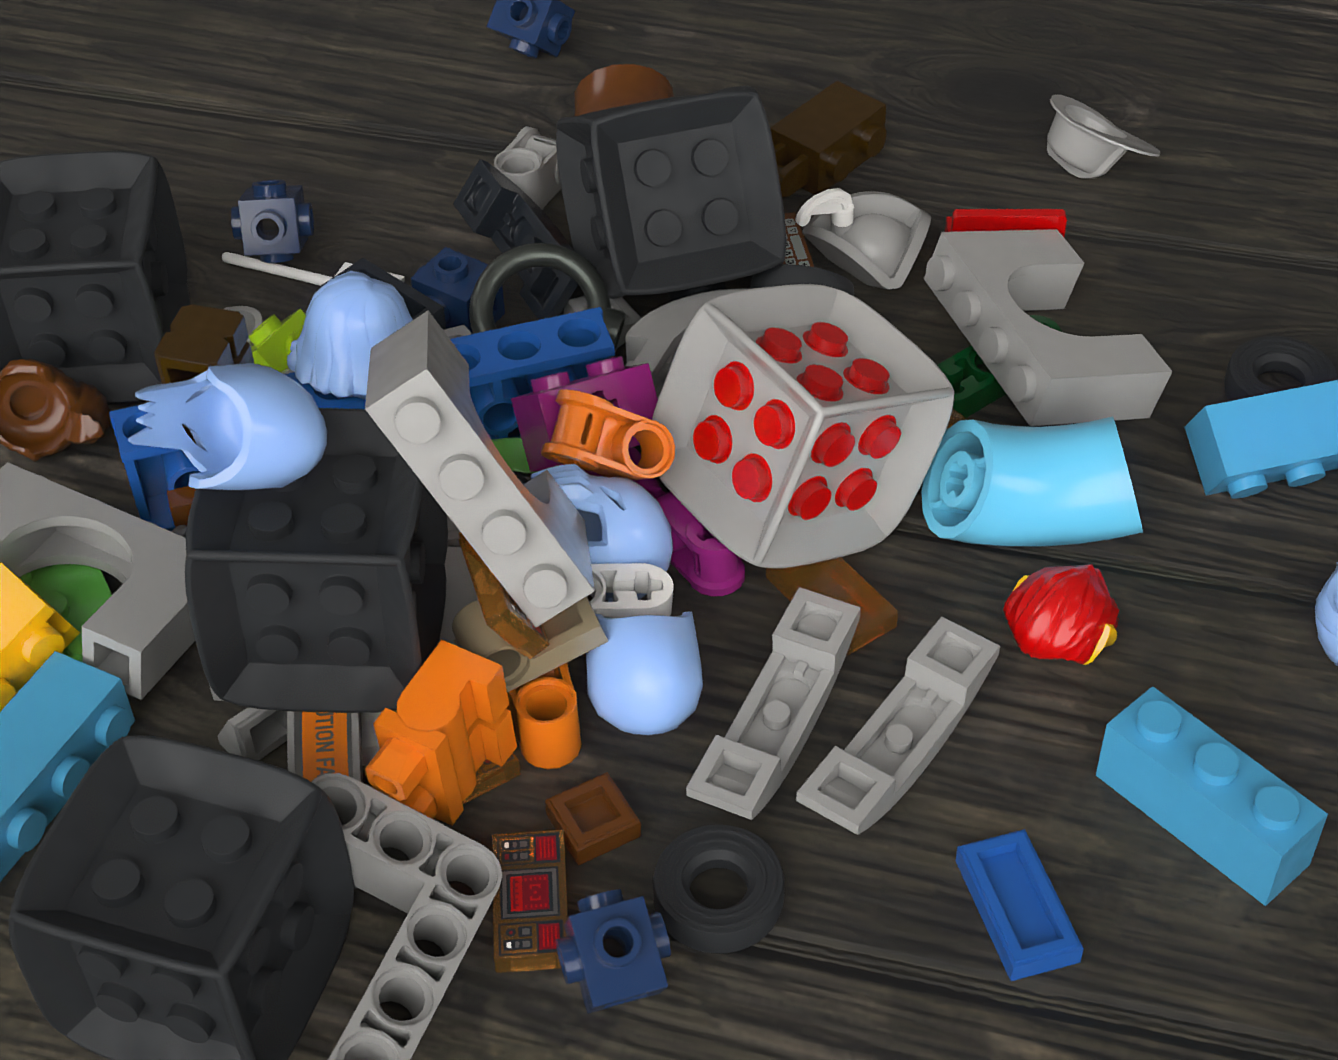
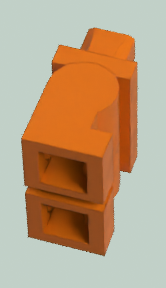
M441 639L402 691L397 701V712L385 708L373 723L380 750L365 768L369 784L377 791L431 819L436 818L453 826L464 811L462 801L472 794L477 784L476 772L487 759L503 767L517 748L511 710L506 709L509 705L502 665Z

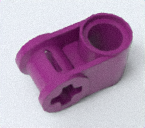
M671 491L655 498L662 507L671 526L673 552L670 563L691 584L692 588L708 596H725L739 589L745 580V566L741 558L715 538Z

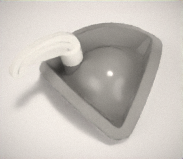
M834 188L820 192L807 200L798 211L795 221L798 225L804 226L802 230L803 235L828 260L868 286L889 290L900 288L904 284L927 235L931 223V215L907 200L890 193L868 191L849 194L840 188Z

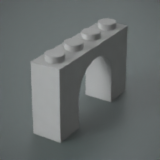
M1057 229L941 232L933 256L928 261L924 280L1029 426L1083 423L1113 417L1114 421L1150 418L1172 374V370L1142 334L1077 336L1052 329L1024 312L1028 310L1064 309L1083 268L1084 262Z
M429 310L373 346L370 351L365 410L535 627H538L594 592L585 520L548 470H545L523 485L507 465L486 432L472 402L469 387V364Z
M7 462L0 468V562L18 577L46 566L78 564L103 570L122 582L121 587L81 626L83 663L121 678L126 693L142 700L195 641L185 589L186 538L159 527L152 522L145 521L107 505L98 499L88 497Z

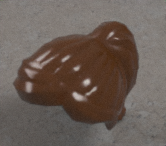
M31 358L12 360L0 372V443L9 450L16 451L36 462L45 456L62 452L72 443L76 445L83 443L85 445L95 444L98 440L104 438L110 426L109 412L111 410L108 407L107 398L94 385H87L82 381L77 383L57 367Z

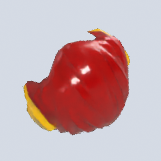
M1092 564L1081 566L1056 565L1045 567L1029 576L1025 575L1017 582L1003 608L1016 643L1020 650L1026 655L1029 654L1031 658L1065 659L1087 665L1094 661L1103 648L1113 645L1117 638L1118 606L1109 594L1101 571L1098 568H1094Z

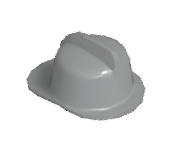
M1060 94L1052 95L1050 103L1057 112L1047 136V151L1070 174L1078 178L1093 179L1102 176L1128 150L1148 156L1160 155V151L1156 147L1119 129L1089 106Z

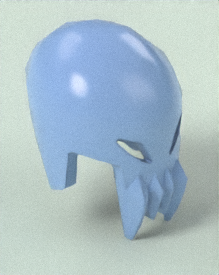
M247 363L208 366L207 371L190 380L157 384L137 391L135 393L137 398L149 402L138 406V409L148 413L137 418L136 422L147 427L128 438V441L134 445L182 450L191 463L200 471V473L189 475V487L216 490H255L282 488L310 472L321 460L325 451L327 429L324 418L314 399L299 383L271 367ZM183 425L190 429L195 442L186 433Z
M576 464L559 465L531 474L530 478L533 479L545 470H548L583 517L591 564L646 563L658 566L665 571L668 570L673 552L671 526L659 502L641 485L629 478L589 475ZM606 593L605 600L613 598V593ZM638 593L637 599H641L646 594Z
M609 598L608 602H613V598ZM683 612L682 615L675 617L643 615L608 618L601 614H596L608 639V642L586 653L587 695L598 716L619 730L631 734L654 735L676 729L696 710L703 688L701 660L692 612Z

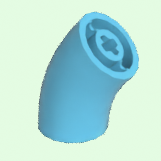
M1113 417L1090 422L1044 427L1008 426L977 420H961L945 431L937 453L923 480L921 490L923 514L929 529L942 539L993 546L1039 547L1081 544L1143 533L1127 463Z

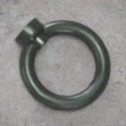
M526 244L510 249L498 256L484 269L478 278L471 295L469 307L470 324L473 334L497 329L493 317L494 300L498 290L508 278L527 268L550 267L566 273L579 284L585 295L588 309L602 308L604 323L616 352L624 328L626 313L611 308L604 280L594 266L580 254L555 244Z

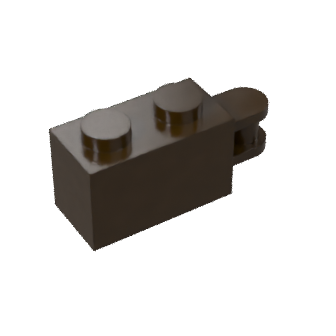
M835 81L770 127L782 196L789 197L800 188L816 195L829 189L835 183L844 180L851 171L870 157L876 156L884 148L887 138V131L885 129L886 104L839 81Z

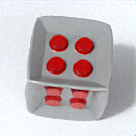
M794 284L752 288L726 293L704 303L692 318L675 353L658 398L652 420L666 426L673 436L675 444L674 460L670 468L659 478L715 538L738 557L755 566L789 568L862 552L887 538L909 510L947 429L953 408L954 389L941 369L917 345L869 305L844 291L825 285Z

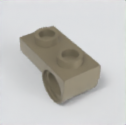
M587 596L541 624L546 640L510 609L511 607H509L507 602L498 598H483L469 603L457 613L452 623L456 646L502 665L507 692L608 642Z

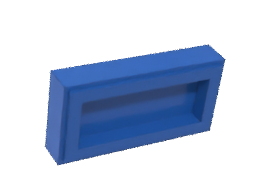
M1025 829L957 847L955 861L1010 981L1081 962L1084 948Z

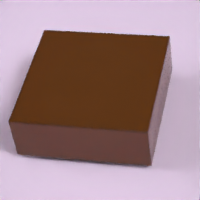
M608 772L545 800L546 815L556 831L559 832V836L578 866L641 837L640 820Z

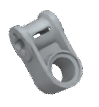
M526 126L521 129L508 147L497 154L494 159V167L526 193L542 211L561 189L556 140L541 136L536 128Z

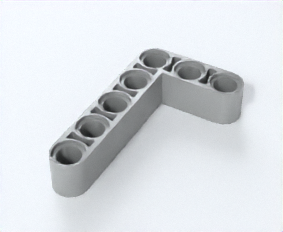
M340 773L324 774L315 778L312 783L320 787L331 799L339 819L344 824L342 829L351 863L354 886L408 914L328 1060H410L500 887L502 879L501 865L494 853L484 845L372 787ZM393 847L399 849L410 860L399 861L392 859L384 853L382 848ZM448 881L465 883L473 890L475 895H463L451 888ZM428 940L434 942L441 948L445 956L433 957L427 955L417 947L414 941ZM389 1001L400 1003L408 1009L412 1019L408 1021L392 1019L384 1013L380 1003Z

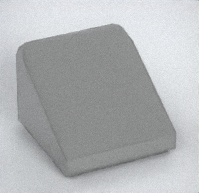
M247 707L226 722L218 735L219 743L228 753L259 761L287 741V711Z

